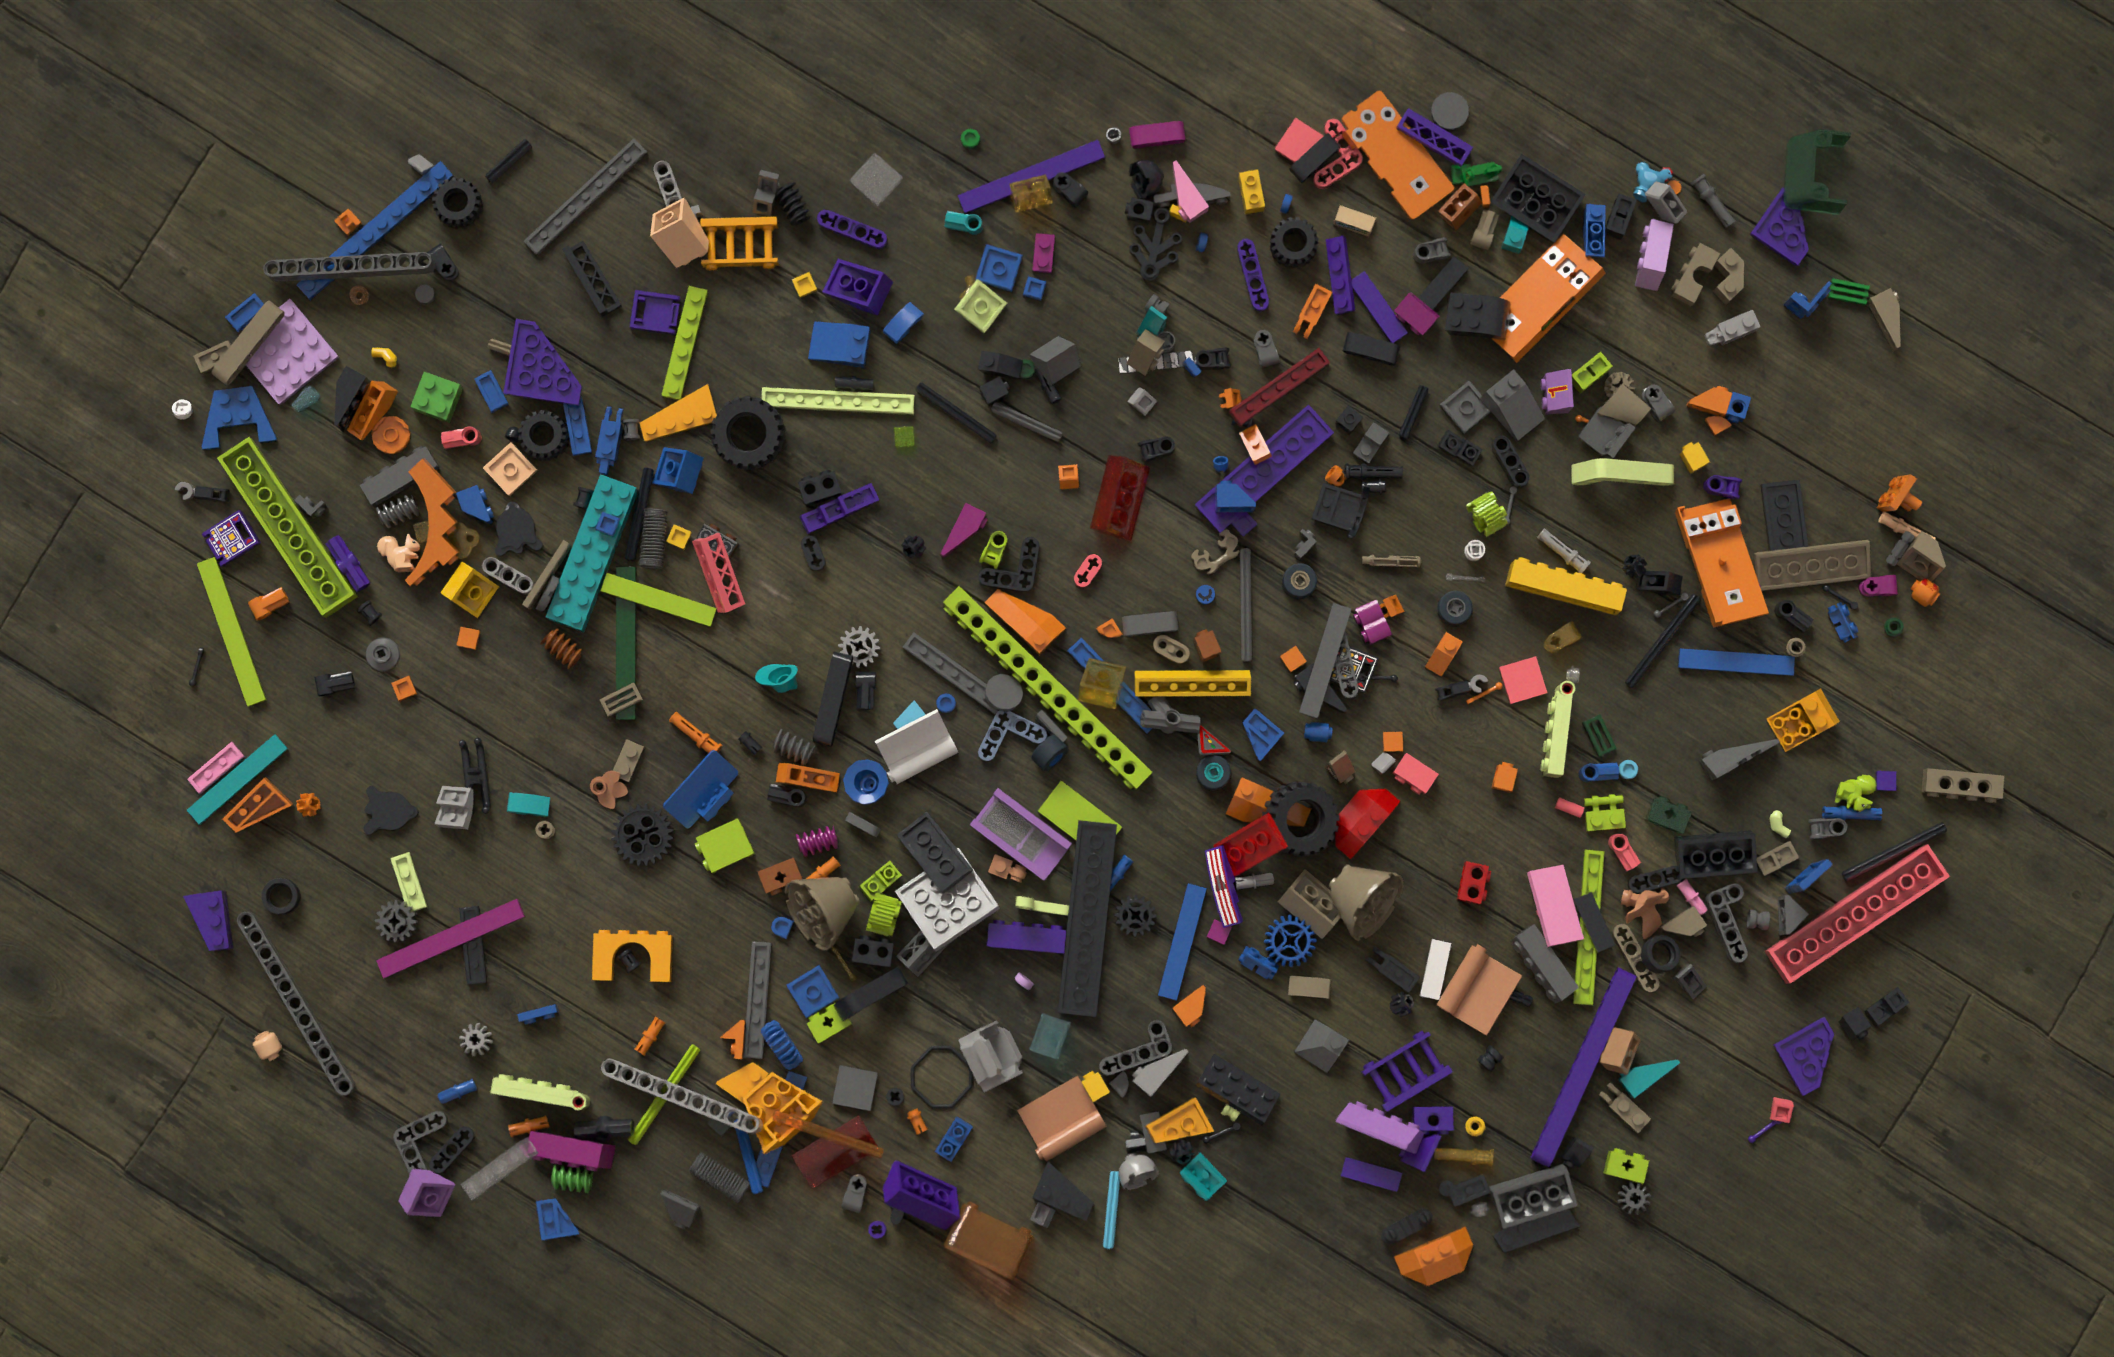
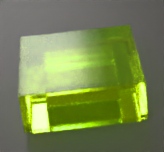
M913 426L894 427L895 447L915 446Z

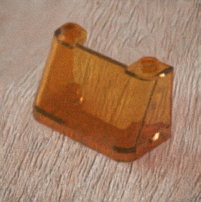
M970 1201L967 1204L963 1203L959 1211L960 1218L954 1222L943 1247L1014 1280L1034 1237L1031 1235L1032 1231L1022 1226L1020 1229L1012 1227L978 1210L979 1206Z

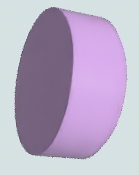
M1018 973L1015 977V980L1027 990H1030L1034 985L1032 981L1021 973Z

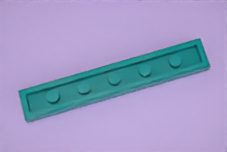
M274 734L189 807L187 811L201 825L286 752L288 748Z

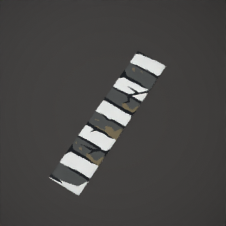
M1192 351L1162 354L1159 359H1156L1159 363L1155 369L1184 367L1183 362L1188 357L1193 361ZM1129 357L1119 358L1120 373L1137 371L1126 364Z

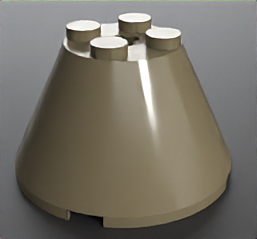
M1346 865L1338 878H1334L1330 882V897L1354 939L1360 941L1361 937L1365 939L1370 937L1389 918L1395 908L1393 903L1396 897L1400 898L1403 890V879L1400 875Z
M830 877L792 880L785 887V893H788L789 897L786 904L792 919L808 941L812 939L817 943L815 947L820 950H828L835 944L856 911L857 905L860 904L859 898L852 892L850 882L845 877L842 879Z

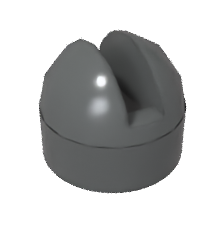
M1115 127L1108 129L1106 132L1107 141L1111 144L1119 143L1121 131Z

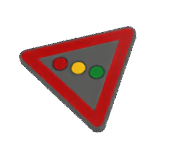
M1200 725L1197 733L1200 755H1226L1231 753L1229 748Z

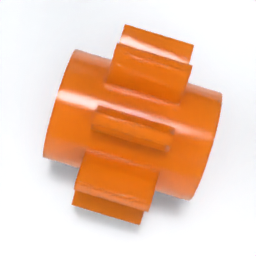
M314 793L301 794V799L296 800L297 811L302 813L303 817L317 815L316 810L320 809V799L314 796Z

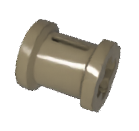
M541 821L536 826V833L543 839H550L555 834V828L551 823ZM547 825V828H549L550 831L546 832L544 835V832L541 831V828H545V826Z

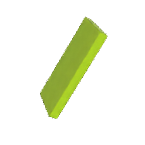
M1060 781L1038 810L1040 814L1075 840L1077 839L1078 820L1117 824L1116 835L1122 828V826L1062 781Z

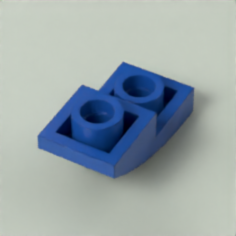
M909 302L883 329V333L897 344L910 332V328L923 318L924 313Z
M956 1117L935 1152L951 1162L973 1126Z

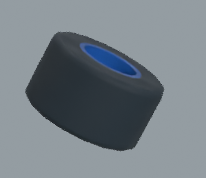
M1051 735L1035 749L1031 758L1044 772L1049 771L1064 758L1068 747L1058 737Z

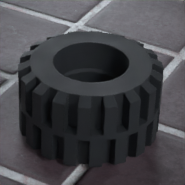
M453 177L451 181L448 179L444 180L445 184L442 185L440 183L438 185L439 189L434 191L435 197H432L435 213L443 223H446L449 227L454 226L455 229H459V226L467 228L469 223L473 225V220H478L480 217L478 214L482 213L483 210L481 208L483 201L480 193L470 181H465L464 178L457 180L456 177ZM456 194L466 195L468 203L462 211L451 212L448 210L447 204L452 196Z
M1290 217L1286 221H1280V224H1277L1270 239V251L1273 253V258H1277V262L1280 265L1281 263L1285 264L1284 267L1287 268L1288 266H1292V268H1297V266L1303 267L1305 263L1308 264L1312 257H1314L1319 242L1317 231L1313 229L1314 226L1312 224L1309 225L1305 219L1303 221L1300 220V217L1295 219ZM1292 233L1300 235L1305 241L1304 249L1299 252L1287 250L1283 245L1284 237Z
M540 410L539 413L536 411L532 412L533 415H527L525 422H521L522 427L518 430L520 434L518 438L522 448L532 458H537L539 461H543V459L550 461L553 457L556 459L558 454H562L564 447L568 445L567 439H569V435L567 434V427L557 415L550 411ZM541 426H550L554 430L553 440L545 446L536 445L533 441L535 430Z

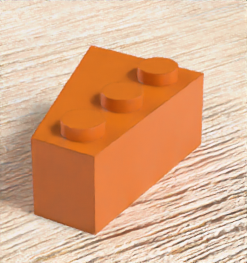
M265 777L223 820L237 833L293 805V803Z

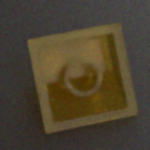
M1089 658L1079 686L1078 701L1116 709L1126 666Z

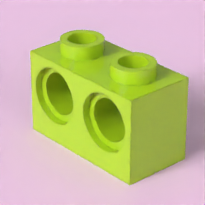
M1599 352L1572 374V384L1581 394L1613 366Z

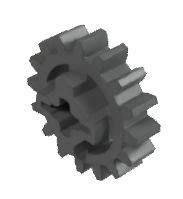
M395 900L394 904L392 901H388V907L382 905L381 909L383 911L376 913L380 918L375 919V922L380 923L376 929H382L380 935H387L386 940L389 941L393 938L394 942H398L399 937L401 941L406 940V936L411 937V930L417 929L413 925L418 922V920L414 919L417 912H411L413 906L406 907L407 902L404 901L400 904V900ZM391 910V914L386 917L387 913ZM394 919L400 920V923L397 924L394 922ZM405 925H408L406 930L402 932V928Z

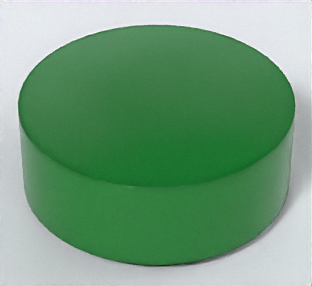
M974 129L965 130L961 135L962 145L968 149L978 146L980 142L979 133Z

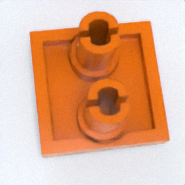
M1911 474L1894 477L1889 483L1890 488L1887 493L1880 497L1877 508L1882 512L1895 511L1899 506L1907 511L1911 509L1917 510L1921 506L1922 501L1910 493V489L1917 478Z

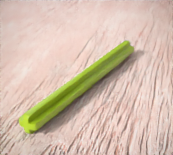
M691 1045L667 1080L668 1082L676 1085L679 1083L700 1052L697 1046ZM667 1084L660 1090L662 1095L668 1091ZM656 1096L635 1127L634 1135L629 1136V1142L634 1145L638 1144L667 1101L666 1099Z

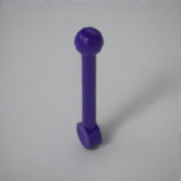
M1774 1120L1754 1136H1749L1748 1141L1754 1143L1757 1137L1781 1122Z

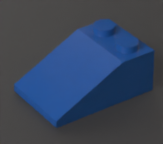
M814 322L808 359L865 368L871 332L870 327L843 323Z

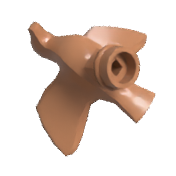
M1661 887L1660 893L1650 890L1643 891L1641 894H1635L1632 890H1624L1621 905L1634 907L1632 911L1626 914V923L1628 924L1636 917L1641 916L1643 918L1642 936L1644 939L1655 933L1662 924L1655 905L1668 902L1669 894L1665 891L1664 887Z

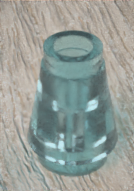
M310 385L302 390L292 403V406L297 412H301L318 402V398L321 396Z

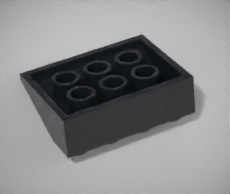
M1521 154L1494 195L1491 203L1555 243L1586 194Z

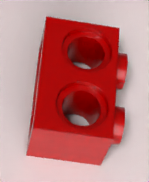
M1464 862L1457 900L1478 905L1485 901L1487 890H1484L1485 883H1489L1491 871H1488L1489 866ZM1473 869L1481 871L1480 879L1472 877ZM1472 887L1477 890L1476 898L1469 897V888Z

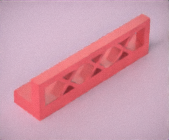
M720 533L692 541L717 612L726 613L745 605ZM713 539H716L718 544L716 552L711 550L708 544ZM718 557L722 558L724 561V566L722 569H719L716 566V560ZM724 574L730 577L729 587L723 585L722 579ZM731 592L736 594L738 602L733 605L730 604L728 599Z

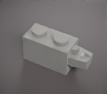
M1751 310L1719 323L1704 336L1709 346L1718 343L1724 345L1756 332L1760 328V324L1754 311Z

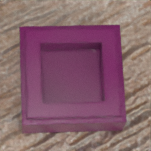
M1214 919L1207 937L1224 945L1232 927L1223 928L1222 922Z

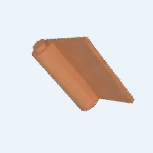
M1477 944L1476 947L1471 946L1436 1006L1487 1036L1521 980L1522 975L1489 957L1486 954L1487 950Z
M1078 1075L1017 1110L1038 1147L1035 1150L1040 1160L1045 1159L1046 1162L1107 1127Z

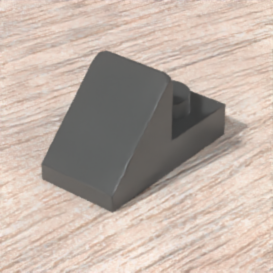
M1373 422L1353 452V455L1369 464L1389 432Z

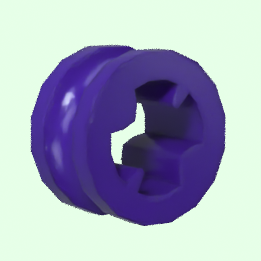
M882 1221L872 1222L868 1229L869 1234L877 1239L883 1237L886 1233V1225ZM873 1225H881L882 1229L880 1230H883L882 1233L874 1234L872 1232L874 1230L872 1229Z

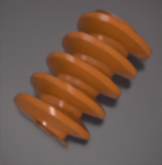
M559 628L548 633L540 645L546 643L545 649L552 648L550 654L554 655L557 653L556 659L560 660L563 658L562 664H568L567 669L570 670L581 658L582 649L580 648L575 651L577 644L575 643L570 646L571 639L569 638L564 641L565 633L557 635L559 632Z

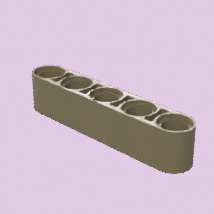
M267 301L218 361L211 374L227 386L232 383L282 320L285 312L271 301Z

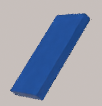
M1828 859L1811 863L1785 887V890L1789 894L1804 891L1833 864Z

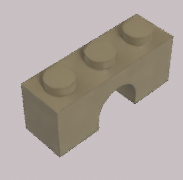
M1701 243L1697 248L1693 246L1688 255L1691 259L1688 264L1684 263L1680 270L1682 276L1680 280H1675L1671 288L1674 291L1671 296L1692 306L1703 286L1694 281L1693 272L1702 270L1709 274L1720 253Z

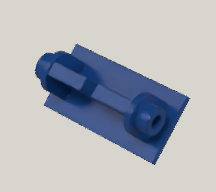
M1840 602L1837 603L1838 608L1835 605L1829 607L1828 614L1833 624L1841 623L1835 629L1840 640L1843 639L1845 643L1851 640V635L1852 638L1858 637V628L1848 617L1850 615L1848 607Z
M1246 946L1238 959L1241 962L1240 964L1250 970H1253L1255 965L1259 966L1255 973L1265 979L1269 978L1272 980L1279 968V965L1274 962L1275 960L1262 956L1257 949Z

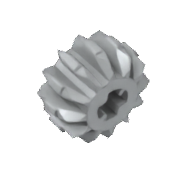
M476 1023L475 1029L472 1024H469L468 1028L470 1031L467 1029L462 1030L466 1037H459V1039L465 1040L460 1046H468L465 1049V1053H469L472 1050V1056H476L477 1050L480 1055H484L482 1048L489 1051L490 1047L486 1043H493V1040L487 1039V1037L492 1035V1032L485 1034L488 1027L484 1026L480 1030V1023ZM475 1034L481 1039L480 1042H477V1045L472 1041V1037H476Z

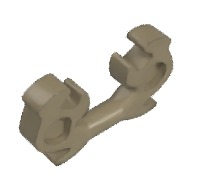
M1223 530L1219 533V536H1224V540H1218L1217 543L1220 548H1226L1227 550L1217 560L1210 562V554L1206 550H1204V555L1200 556L1198 555V549L1192 553L1191 559L1194 561L1197 570L1211 569L1208 572V575H1211L1225 562L1238 556L1239 550L1233 552L1238 544V539L1229 530Z

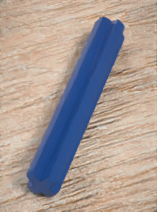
M735 1128L752 1193L759 1194L763 1192L748 1132Z

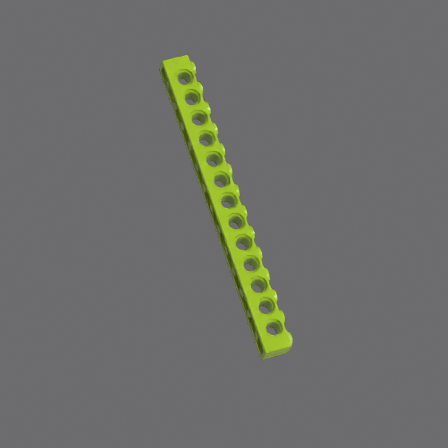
M960 586L943 602L945 606L943 609L951 617L955 615L959 619L957 623L964 630L968 628L972 632L971 636L978 643L982 641L986 645L984 649L991 656L996 655L1000 659L998 662L1006 670L1010 668L1014 672L1012 676L1019 683L1023 681L1028 685L1026 689L1033 696L1037 694L1042 699L1040 703L1046 709L1051 708L1056 712L1054 716L1061 723L1065 721L1069 725L1067 729L1074 736L1078 734L1083 738L1081 742L1088 749L1092 747L1097 752L1095 756L1101 762L1106 761L1110 764L1109 769L1116 776L1120 774L1124 778L1123 783L1129 789L1134 788L1137 790L1152 774V771ZM961 605H966L969 607V611L963 615L958 612V608ZM975 618H979L983 621L981 627L975 628L972 625V621ZM990 631L995 632L997 635L993 641H988L985 637ZM1002 645H1008L1010 652L1002 654L999 648ZM1016 658H1021L1024 660V665L1017 668L1013 665V661ZM1030 671H1035L1038 674V678L1035 681H1030L1027 678V674ZM1043 685H1050L1052 691L1049 694H1043L1040 690ZM1057 698H1063L1066 704L1059 708L1054 704V701ZM1071 711H1076L1079 713V719L1072 721L1069 719L1068 714ZM1085 724H1090L1093 727L1091 734H1085L1082 731V727ZM1100 737L1105 738L1107 741V745L1103 748L1096 745V740ZM1112 751H1118L1121 754V758L1118 761H1113L1110 758ZM1125 765H1133L1135 771L1132 774H1126L1123 769Z

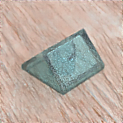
M1042 1013L1030 1050L1058 1060L1071 1023Z

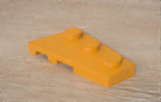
M1196 1097L1145 1126L1154 1143L1214 1132Z

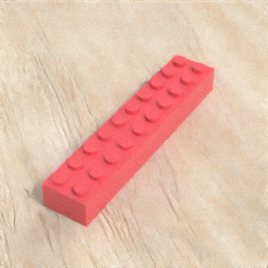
M1923 845L1764 952L1786 984L1792 983L1950 876L1929 845Z

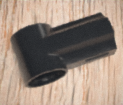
M1791 600L1777 603L1774 609L1777 617L1783 618L1802 633L1810 627L1814 620L1796 607L1795 603ZM1783 604H1785V605L1788 606V608H1789L1788 614L1783 613V611H1782V605H1783Z
M352 672L336 675L325 674L314 677L319 697L355 688Z
M856 672L857 709L873 710L876 672Z
M771 784L767 800L802 807L807 802V796L799 789ZM797 793L802 795L800 803L793 802V796Z

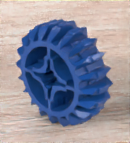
M1288 915V921H1285V918L1281 916L1280 920L1282 923L1279 924L1275 919L1273 922L1276 927L1268 926L1272 933L1265 932V935L1270 937V940H1264V943H1270V946L1266 947L1265 950L1269 951L1272 949L1273 953L1269 954V957L1271 958L1276 955L1277 958L1274 961L1276 963L1282 959L1281 966H1285L1286 961H1289V967H1293V961L1299 966V959L1301 958L1303 962H1307L1304 955L1306 954L1311 957L1312 953L1308 950H1315L1316 948L1310 945L1311 942H1316V939H1310V936L1315 933L1314 931L1308 932L1311 925L1303 926L1305 920L1299 923V917H1295L1294 921H1292V916ZM1294 925L1300 928V930L1295 934H1290L1283 926ZM1279 931L1283 937V942L1276 948L1274 938L1276 932ZM1296 935H1298L1293 941L1294 946H1291L1289 944V946L1286 945L1282 947L1287 941L1286 936H1290L1291 938L1292 936L1295 937ZM1302 935H1305L1306 945L1304 950L1301 951L1297 941ZM1285 948H1290L1298 956L1286 957L1280 952Z
M773 1020L764 1025L761 1033L780 1062L788 1070L797 1067L803 1061V1057L778 1021Z

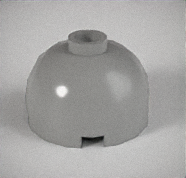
M1130 1154L1125 1157V1161L1119 1168V1179L1124 1189L1127 1187V1190H1132L1146 1185L1147 1182L1145 1180L1150 1177L1154 1180L1158 1176L1159 1171L1149 1157Z

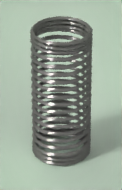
M644 509V522L642 523L644 529H642L643 532L641 533L643 539H641L642 542L640 543L642 545L640 546V567L663 568L664 563L662 559L664 557L658 555H664L661 552H664L663 548L665 547L660 545H665L663 543L665 540L659 538H666L663 536L666 535L664 533L666 529H661L667 528L664 526L667 524V519H663L668 517L666 510Z
M701 1152L691 1166L689 1173L693 1176L696 1175V1178L699 1177V1180L702 1179V1182L705 1181L708 1185L711 1184V1187L714 1186V1189L739 1203L750 1185L749 1181L745 1180L741 1185L744 1180L742 1178L737 1185L741 1178L739 1176L733 1185L738 1176L736 1174L730 1183L735 1174L734 1172L726 1183L732 1170L725 1178L729 1171L727 1169L721 1178L726 1169L724 1167L718 1176L723 1165H721L714 1176L720 1163L713 1171L717 1164L716 1161L709 1171L714 1162L712 1160L706 1169L711 1158H709L702 1169L708 1156L706 1157V1154Z

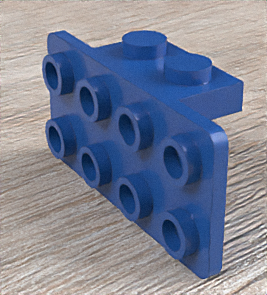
M712 750L665 801L663 808L686 828H690L700 816L709 821L716 816L722 805L730 800L733 792L727 786L738 775V770L717 751Z

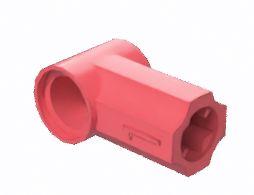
M473 427L441 432L444 449L467 445L475 446L482 439L481 433ZM472 431L475 432V438L468 441V434Z
M1614 834L1609 838V847L1614 851L1626 872L1641 863L1625 835ZM1617 837H1620L1623 841V845L1620 848L1614 845V840Z

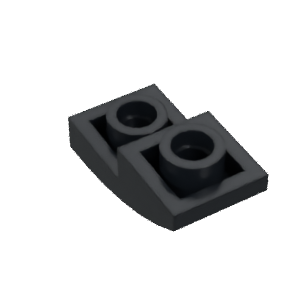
M1446 430L1437 446L1471 466L1474 465L1482 451L1481 448L1472 442L1462 439L1450 430Z

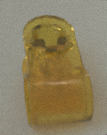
M1573 621L1550 634L1545 639L1544 647L1548 652L1555 653L1583 637ZM1551 641L1558 642L1557 645L1550 644Z

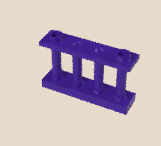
M1420 1031L1413 1036V1041L1378 1062L1374 1063V1061H1371L1363 1066L1365 1070L1361 1071L1363 1075L1367 1073L1371 1075L1385 1098L1383 1099L1385 1103L1381 1105L1385 1112L1453 1072L1449 1065L1444 1067L1443 1064H1440L1425 1039L1430 1036L1429 1032L1424 1033ZM1417 1043L1420 1044L1434 1067V1073L1430 1076L1424 1075L1409 1050L1410 1047ZM1400 1053H1403L1418 1078L1416 1079L1418 1083L1412 1087L1406 1083L1392 1059ZM1386 1063L1399 1084L1401 1093L1397 1096L1391 1095L1375 1068Z

